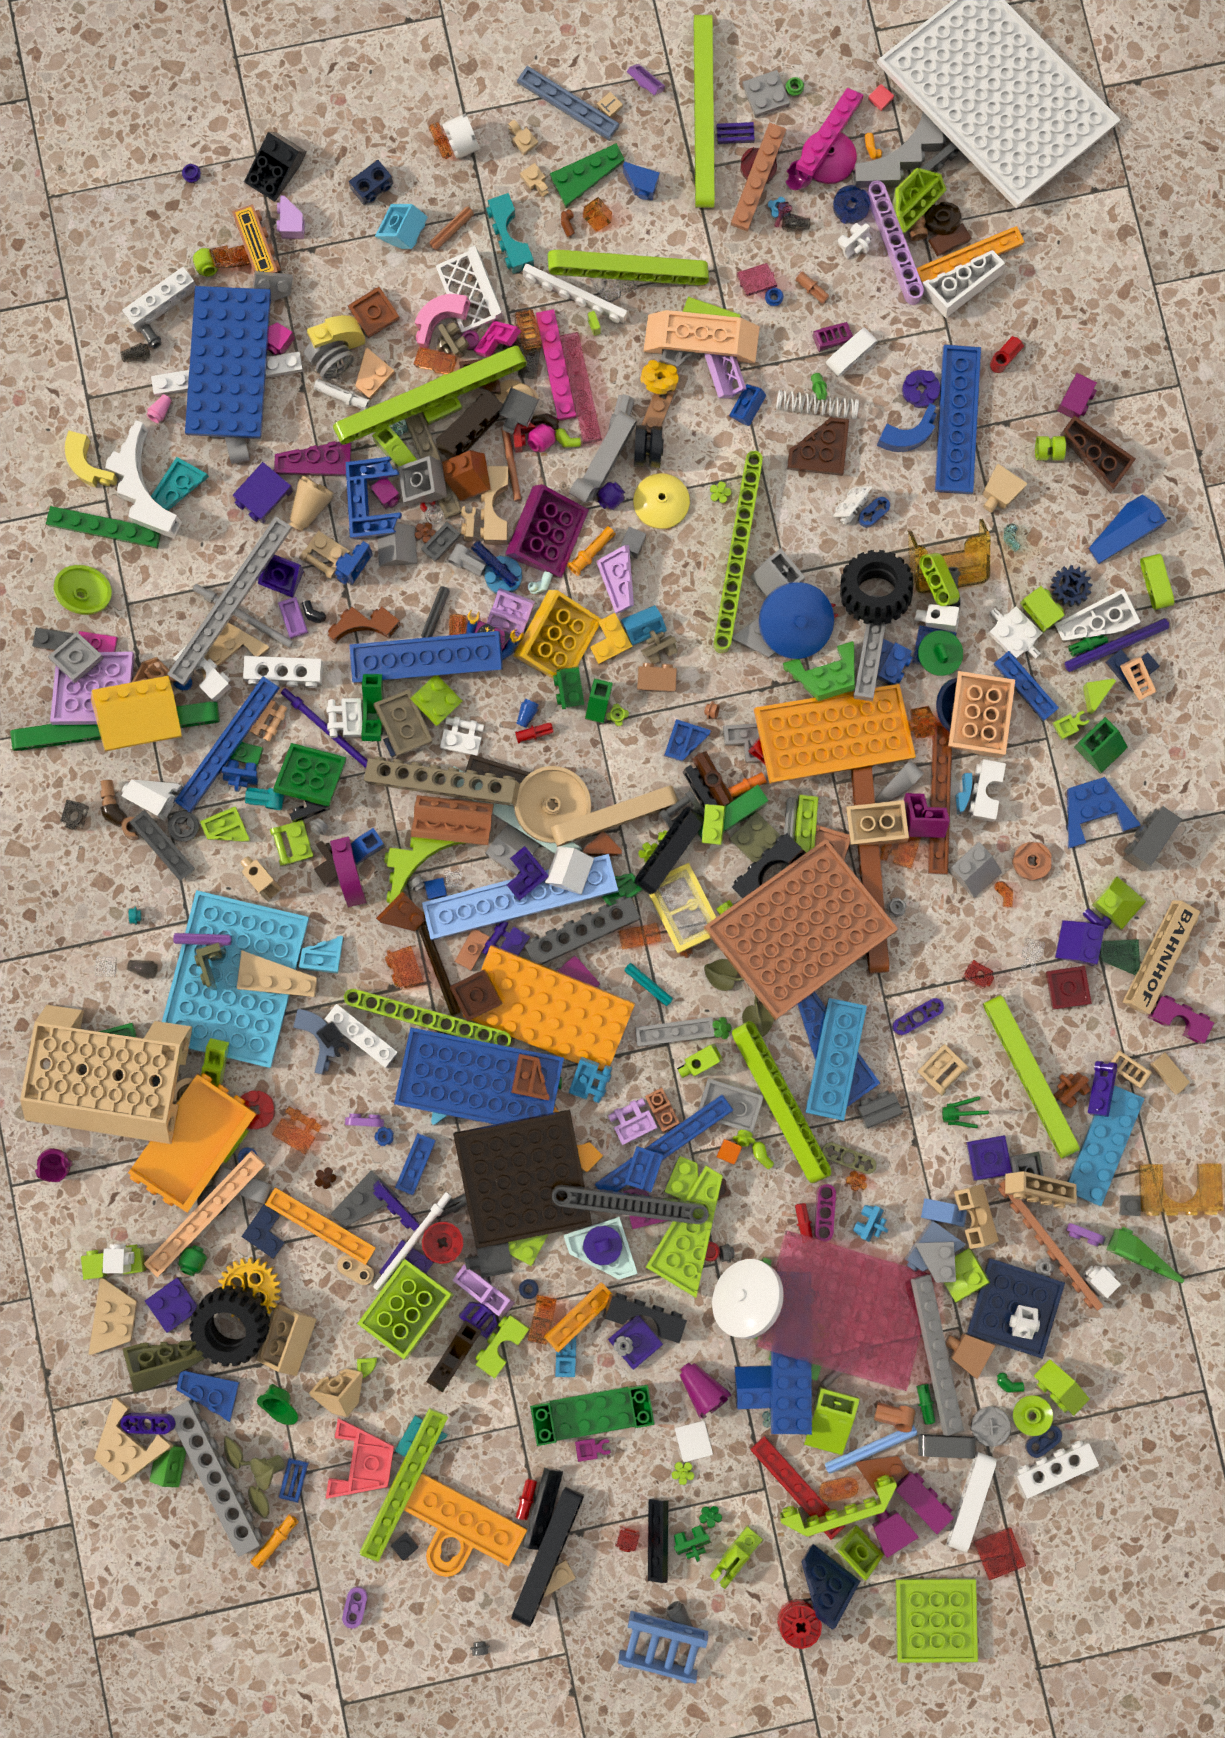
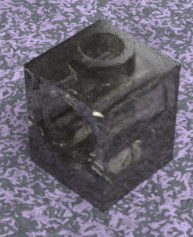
M66 800L60 822L65 824L67 829L75 831L77 828L83 829L89 806ZM78 812V818L71 821V814Z

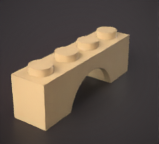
M487 466L491 490L481 494V502H485V509H481V520H484V527H481L480 537L484 539L485 545H507V521L496 515L493 505L495 499L501 493L508 490L509 469L508 466Z

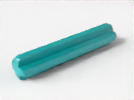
M632 963L626 966L624 971L665 1006L672 1002L673 998Z

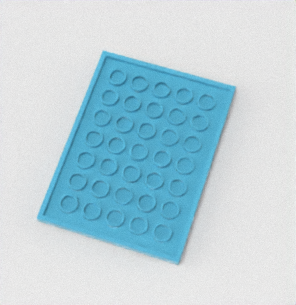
M196 890L185 933L230 935L232 938L231 945L225 946L226 954L222 955L223 958L214 961L208 959L217 989L213 990L203 985L200 974L203 972L201 967L197 966L194 957L197 955V949L209 945L182 944L162 1022L191 1026L192 1032L189 1049L205 1052L210 1038L229 1042L227 1058L271 1068L290 995L237 989L241 950L296 970L309 917Z

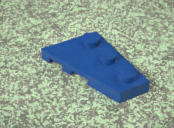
M184 1370L180 1372L176 1390L207 1407L208 1410L220 1415L228 1422H231L240 1382Z

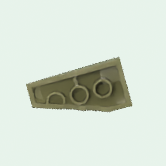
M180 1341L178 1344L160 1342V1345L140 1343L123 1348L133 1392L155 1387L204 1360L205 1358L201 1356L203 1353L200 1350L197 1351L194 1347L196 1342Z

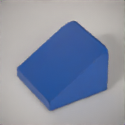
M443 877L424 882L428 900L447 896Z

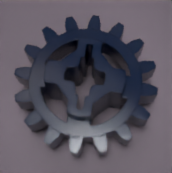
M1070 565L1068 570L1064 566L1061 571L1058 570L1055 573L1057 577H1052L1051 581L1054 583L1050 585V588L1054 589L1051 595L1058 596L1056 602L1062 600L1063 606L1069 603V606L1072 607L1074 602L1079 606L1081 600L1085 602L1088 599L1087 596L1091 594V591L1088 589L1093 584L1088 583L1091 577H1085L1086 570L1080 572V566L1075 570L1073 565ZM1063 578V585L1059 587L1060 579ZM1081 586H1083V591H1082V594L1080 595V590H1079V588H1080Z

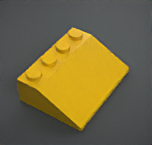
M548 590L513 656L535 670L553 678V675H556L557 669L578 666L599 627L598 621L602 619L560 591Z
M169 676L91 690V702L105 752L182 737Z

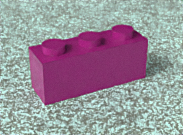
M909 1471L896 1484L895 1490L926 1524L938 1534L954 1518L950 1514L953 1510L945 1502L941 1504L936 1499L939 1495L931 1487L927 1489L922 1484L925 1480L917 1472L913 1475Z

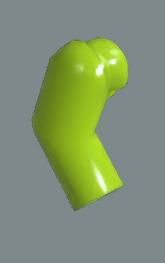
M563 428L556 430L555 438L563 447H581L580 438H570Z
M762 1142L753 1143L754 1157L766 1169L772 1168L774 1162L767 1156L765 1145Z

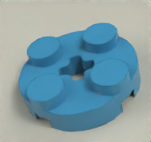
M497 556L490 561L485 569V581L488 588L496 594L499 588L512 593L515 592L522 582V569L514 559ZM507 572L508 578L500 580L499 573Z

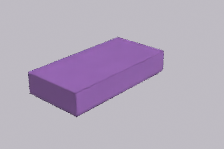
M297 597L278 602L290 639L307 634L308 630Z

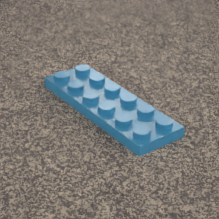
M828 998L805 1113L844 1121L867 1006Z
M1114 1085L1109 1117L1094 1115L1067 1181L1076 1184L1077 1197L1102 1206L1145 1098Z

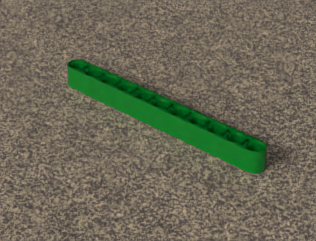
M218 702L176 706L180 728L220 722ZM48 724L10 731L13 751L102 740L98 724Z

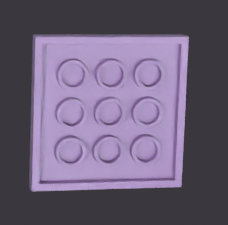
M99 652L104 659L76 683L70 680L56 666L50 717L51 724H97L91 702V690L131 683L134 653Z

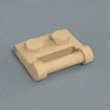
M318 530L309 545L300 554L299 559L309 562L324 572L328 578L332 579L335 576L334 573L337 567L335 564L338 558L344 556L345 553L350 554V551ZM313 551L333 563V566L328 567L313 557L311 553Z
M943 1044L917 1072L939 1095L943 1096L946 1093L945 1090L962 1072L965 1073L969 1068L948 1046ZM955 1063L957 1067L939 1085L936 1080Z

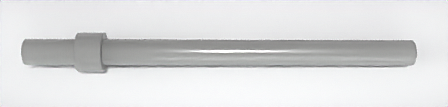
M198 584L193 586L192 590L202 595L210 603L216 604L220 598L212 590L208 591ZM237 609L233 614L289 648L292 646V640L240 609Z

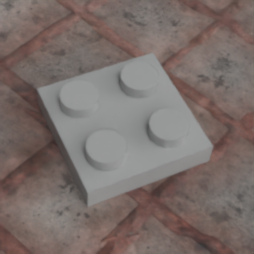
M777 70L742 82L755 118L790 106V101Z
M78 632L73 634L48 656L50 661L74 683L104 659Z

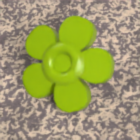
M719 482L718 487L716 485L710 487V492L713 493L710 498L714 502L719 498L720 503H725L727 501L726 496L731 495V489L725 488L726 484L724 482Z
M648 842L642 845L644 850L638 852L639 857L644 858L646 863L658 844L653 843L650 845Z
M677 1462L674 1465L678 1471H673L671 1475L673 1479L679 1478L678 1482L680 1485H685L687 1479L693 1480L694 1473L690 1471L692 1465L689 1462H686L684 1466L681 1462Z

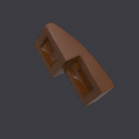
M961 223L955 231L949 234H937L930 238L928 242L935 254L940 256L951 252L957 246L968 243L972 238L964 224Z

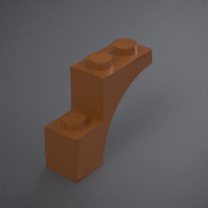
M351 607L340 616L341 620L337 624L334 623L329 628L328 637L336 644L341 638L350 633L373 631L389 639L400 627L401 623L384 607L374 610L370 616L371 620H368L354 607Z

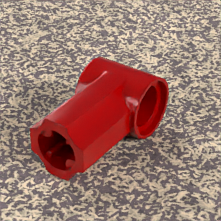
M1012 336L994 354L990 362V368L993 372L1002 373L1024 348L1022 341L1018 337ZM996 360H1002L1004 364H999Z

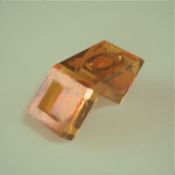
M537 1295L528 1341L547 1345V1340L544 1336L551 1329L557 1299Z

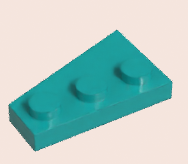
M176 457L151 497L163 509L169 511L209 476Z

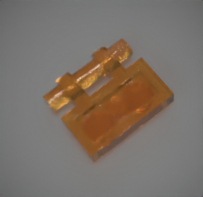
M909 837L907 842L898 843L897 849L891 848L892 844L882 845L880 860L887 861L888 856L893 855V864L911 869L921 837Z
M288 1106L285 1113L291 1116L290 1120L287 1121L281 1118L272 1135L306 1155L316 1138L309 1133L312 1129L319 1132L322 1125L317 1123L316 1119L303 1115L301 1110ZM297 1120L306 1125L304 1130L295 1125Z

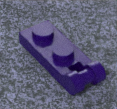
M1096 1061L1088 1114L1109 1117L1117 1064L1114 1062L1105 1064L1103 1061ZM1104 1071L1108 1072L1107 1077L1103 1076Z

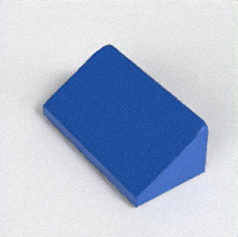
M746 384V390L742 391L729 416L746 426H750L766 397L762 388Z

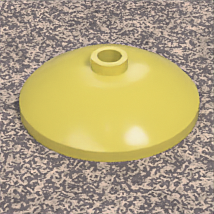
M664 473L653 474L642 480L637 486L633 498L634 510L638 518L647 526L655 529H668L679 524L685 518L690 504L686 486L675 476ZM664 495L665 499L660 500L658 497Z

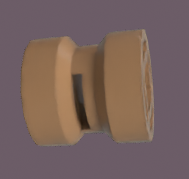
M921 216L909 228L911 231L909 233L911 241H919L928 237L929 234L927 228H925L926 221L924 216Z

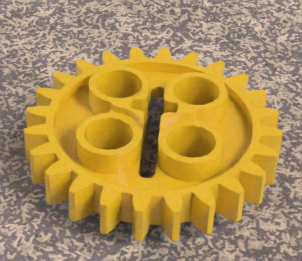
M244 1257L240 1259V1263L235 1260L233 1266L228 1265L226 1267L228 1272L223 1271L221 1273L225 1278L218 1280L219 1283L223 1284L219 1286L222 1289L230 1285L235 1289L237 1286L234 1284L233 1279L238 1277L242 1281V1285L239 1287H243V1291L247 1292L246 1287L253 1288L252 1296L257 1298L258 1292L263 1293L265 1301H262L260 1304L261 1306H266L268 1314L272 1312L270 1307L275 1308L277 1306L274 1300L278 1301L281 1298L276 1293L282 1291L281 1288H277L281 1281H275L279 1274L271 1273L274 1268L273 1266L269 1269L266 1268L267 1261L260 1264V1258L253 1262L252 1257H249L248 1262H246ZM253 1273H258L260 1275V1282H256L253 1280Z

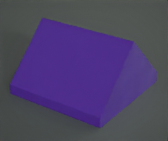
M274 555L260 575L258 584L293 598L304 570L300 564Z

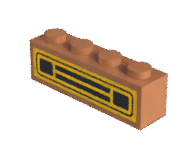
M253 204L232 211L253 271L271 273L281 271L278 260H273L272 255L275 252L272 244H267L266 238L269 236L266 227H261L260 221H263L260 211H255Z

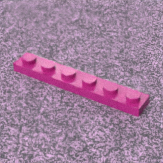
M846 88L797 162V170L810 176L814 175L862 102L864 94Z
M552 309L536 312L557 418L559 421L576 418L555 311Z

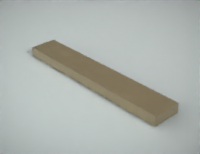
M420 412L404 419L420 459L431 456L441 460L423 413ZM445 481L447 497L439 499L438 503L446 520L461 514L462 508L456 494Z

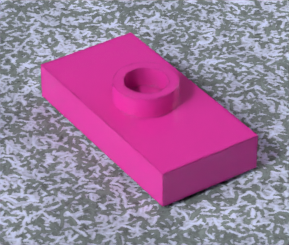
M79 631V634L98 652L116 651L117 637Z

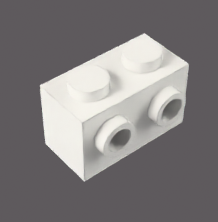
M124 1243L110 1244V1248H104L103 1273L131 1272V1264L134 1263L135 1257L132 1247H126Z
M1090 1266L1084 1272L1085 1276L1082 1278L1098 1296L1108 1298L1121 1285L1114 1278L1116 1274L1109 1267L1105 1268L1104 1266Z

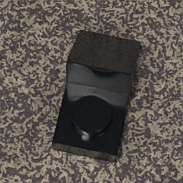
M305 800L307 807H296L289 815L292 822H297L328 811L330 808L329 806Z

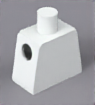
M929 604L928 611L917 609L915 621L925 622L926 629L942 630L956 635L960 617L959 607Z

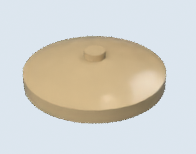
M546 766L534 770L522 780L514 811L518 823L529 836L541 842L555 843L550 828L589 814L591 812V798L585 783L574 772L559 766Z

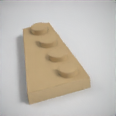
M241 950L237 989L315 997L316 977Z

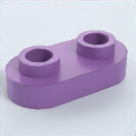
M349 1113V1117H345V1125L384 1127V1119H380L381 1115H369V1118H361V1114Z
M1071 1223L1068 1224L1066 1231L1070 1232L1069 1236L1079 1240L1081 1237L1088 1239L1087 1243L1097 1247L1099 1244L1103 1245L1106 1238Z
M353 1587L347 1595L342 1621L346 1627L351 1629L358 1627L363 1620L368 1594L363 1587ZM359 1593L361 1599L356 1600L354 1594ZM351 1613L356 1614L357 1618L355 1620L350 1619L349 1615Z

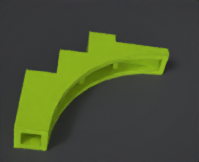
M411 837L410 848H413V851L390 848L389 852L385 853L384 863L387 864L388 869H393L394 872L390 873L389 883L392 884V889L387 893L386 902L390 904L404 891L413 873L428 858L446 848L466 843Z

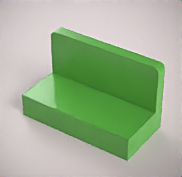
M174 1445L169 1451L164 1452L160 1455L161 1457L153 1461L150 1482L162 1487H179L186 1455L184 1446Z

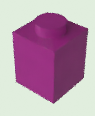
M388 478L380 479L370 487L372 493L385 510L396 506L399 503V499H401L399 492Z

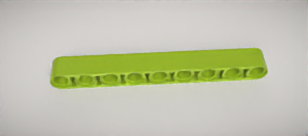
M558 249L547 253L548 270L552 275L686 285H705L709 282L708 263L703 260Z
M349 989L344 994L346 1004L357 1009L452 1036L499 1045L497 1043L498 1037L505 1035L508 1037V1043L504 1046L510 1047L512 1042L511 1036L505 1031L357 989ZM351 993L358 994L357 1002H349V995ZM375 998L377 1000L376 1007L368 1008V1000ZM390 1003L396 1006V1010L392 1014L386 1012V1006ZM407 1009L414 1010L415 1014L412 1019L405 1018L404 1013ZM426 1014L433 1016L431 1024L423 1023V1017ZM446 1019L452 1022V1026L448 1030H444L441 1026L442 1022ZM469 1025L471 1028L470 1033L462 1035L460 1033L461 1026ZM487 1030L489 1038L487 1040H480V1031Z
M999 995L984 1002L983 1007L1061 1159H1064L1080 1151L1079 1145L1002 995Z
M747 1021L732 1030L733 1039L806 1178L810 1183L814 1184L831 1175L830 1165L756 1025L751 1021Z

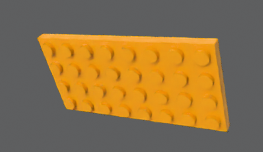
M900 684L876 687L873 701L854 699L855 691L821 701H818L816 698L755 707L754 714L769 784L916 758Z
M490 946L481 970L486 969L503 1004L471 1019L472 1021L505 1031L513 1038L579 1064L581 1057L600 1063L597 1069L599 1071H603L606 1065H611L634 1008V1002L496 946Z

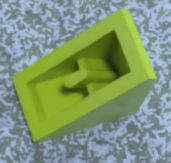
M1115 679L1087 682L1083 686L1089 714H1092L1116 682Z

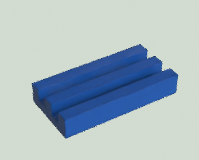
M293 1458L288 1459L279 1498L299 1502L309 1462ZM296 1464L288 1495H284L291 1466ZM303 1466L296 1495L292 1497L299 1467Z

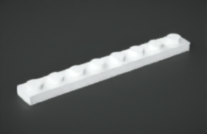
M300 352L267 357L266 378L303 372ZM189 370L151 376L155 397L162 396L163 394L168 395L188 391Z

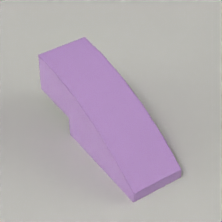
M465 1264L453 1279L456 1284L501 1318L508 1313L515 1303L475 1271L466 1270Z

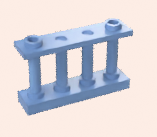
M630 1611L628 1628L632 1629L627 1651L620 1650L618 1664H622L627 1668L633 1667L675 1678L684 1683L696 1684L697 1670L693 1669L698 1648H706L708 1631ZM640 1632L652 1634L646 1656L635 1654ZM660 1637L671 1639L666 1661L654 1659ZM679 1642L691 1645L685 1667L673 1664Z

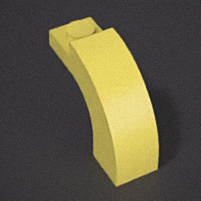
M352 316L330 317L325 319V323L307 329V334L314 349L335 341H343L349 350L365 344V336L357 320Z
M68 430L65 441V455L69 466L77 477L96 488L97 483L104 486H110V484L116 486L118 478L115 473L97 469L88 464L87 451L90 445L88 436Z

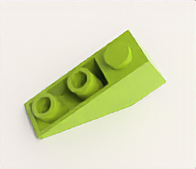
M389 426L376 431L372 435L374 443L387 457L392 458L391 461L397 468L417 460Z

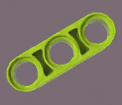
M939 553L923 555L919 560V565L936 603L940 606L957 603L960 594L943 556Z
M1159 553L1141 558L1140 566L1152 608L1158 610L1174 606V596L1162 555Z

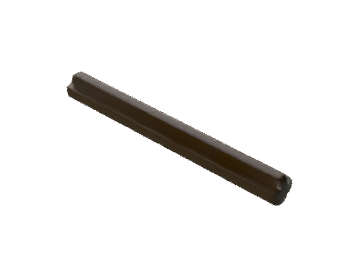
M423 924L418 927L419 933L451 1015H456L460 1013V1008L450 989L451 985L435 942L430 939L428 926Z

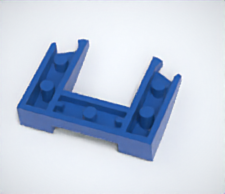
M389 456L345 462L350 538L358 540L396 532L394 527L397 519H401L402 513L369 516L367 481L399 475L398 469H393L390 464L392 458Z

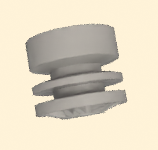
M335 341L315 349L312 342H310L304 350L305 357L311 365L316 366L317 373H320L321 378L325 381L338 377L350 367L355 359L349 348L342 345L343 341Z

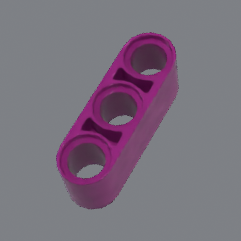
M829 1184L819 1186L816 1193L814 1235L823 1242L831 1240L834 1234L836 1190ZM825 1187L831 1190V1196L827 1199L821 1195V1191ZM823 1207H827L830 1210V1215L827 1218H822L820 1215V1210ZM822 1227H826L829 1230V1234L825 1238L819 1236V1230Z

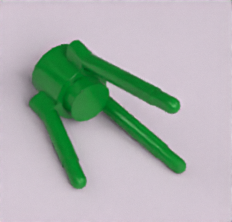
M977 1096L947 1104V1107H942L943 1122H948V1125L978 1128L976 1124L956 1120H959V1116L989 1114V1111L959 1112V1108H955L980 1100L981 1098Z

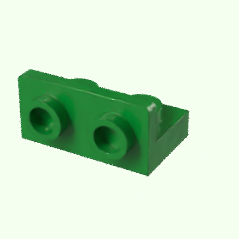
M579 667L557 669L556 675H553L554 686L559 687V694H556L557 705H561L562 710L566 709V707L584 705Z

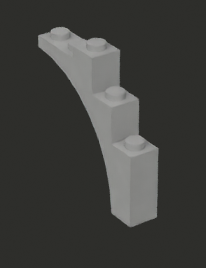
M923 112L914 133L897 150L885 157L870 162L855 163L853 170L854 189L869 188L871 182L877 180L884 183L886 188H897L900 181H903V170L920 168L921 163L925 161V152L941 151L943 144H946V135Z

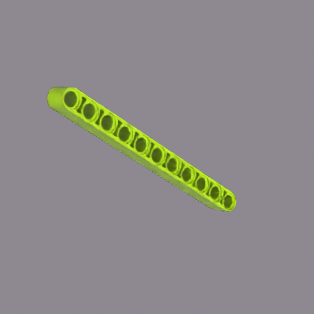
M694 15L695 208H714L712 15Z
M519 346L510 347L339 420L333 425V429L342 445L348 444L524 368L527 365V361Z
M750 451L746 456L713 643V647L718 653H726L732 641L763 457L758 451ZM754 458L757 459L759 463L753 465L749 462V460ZM752 476L756 481L750 483L746 481V477ZM748 494L752 497V500L746 501L742 496ZM745 512L749 515V518L743 519L739 514ZM742 530L746 533V536L739 537L736 532ZM739 548L743 551V554L735 555L733 550ZM738 567L740 572L734 574L730 571V568ZM734 585L737 590L730 592L727 590V586ZM731 603L734 608L726 610L723 605ZM727 621L731 626L725 629L721 627L720 623ZM723 639L727 642V646L720 647L717 641Z

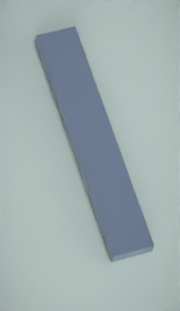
M526 66L517 79L518 84L610 141L619 128L618 122L529 66Z

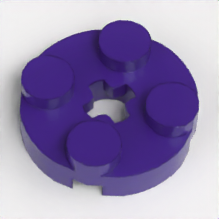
M913 371L906 376L902 386L904 399L916 408H926L929 406V403L933 404L940 393L939 380L932 371ZM919 385H922L926 389L924 390V393H921V391L916 390V388H918Z

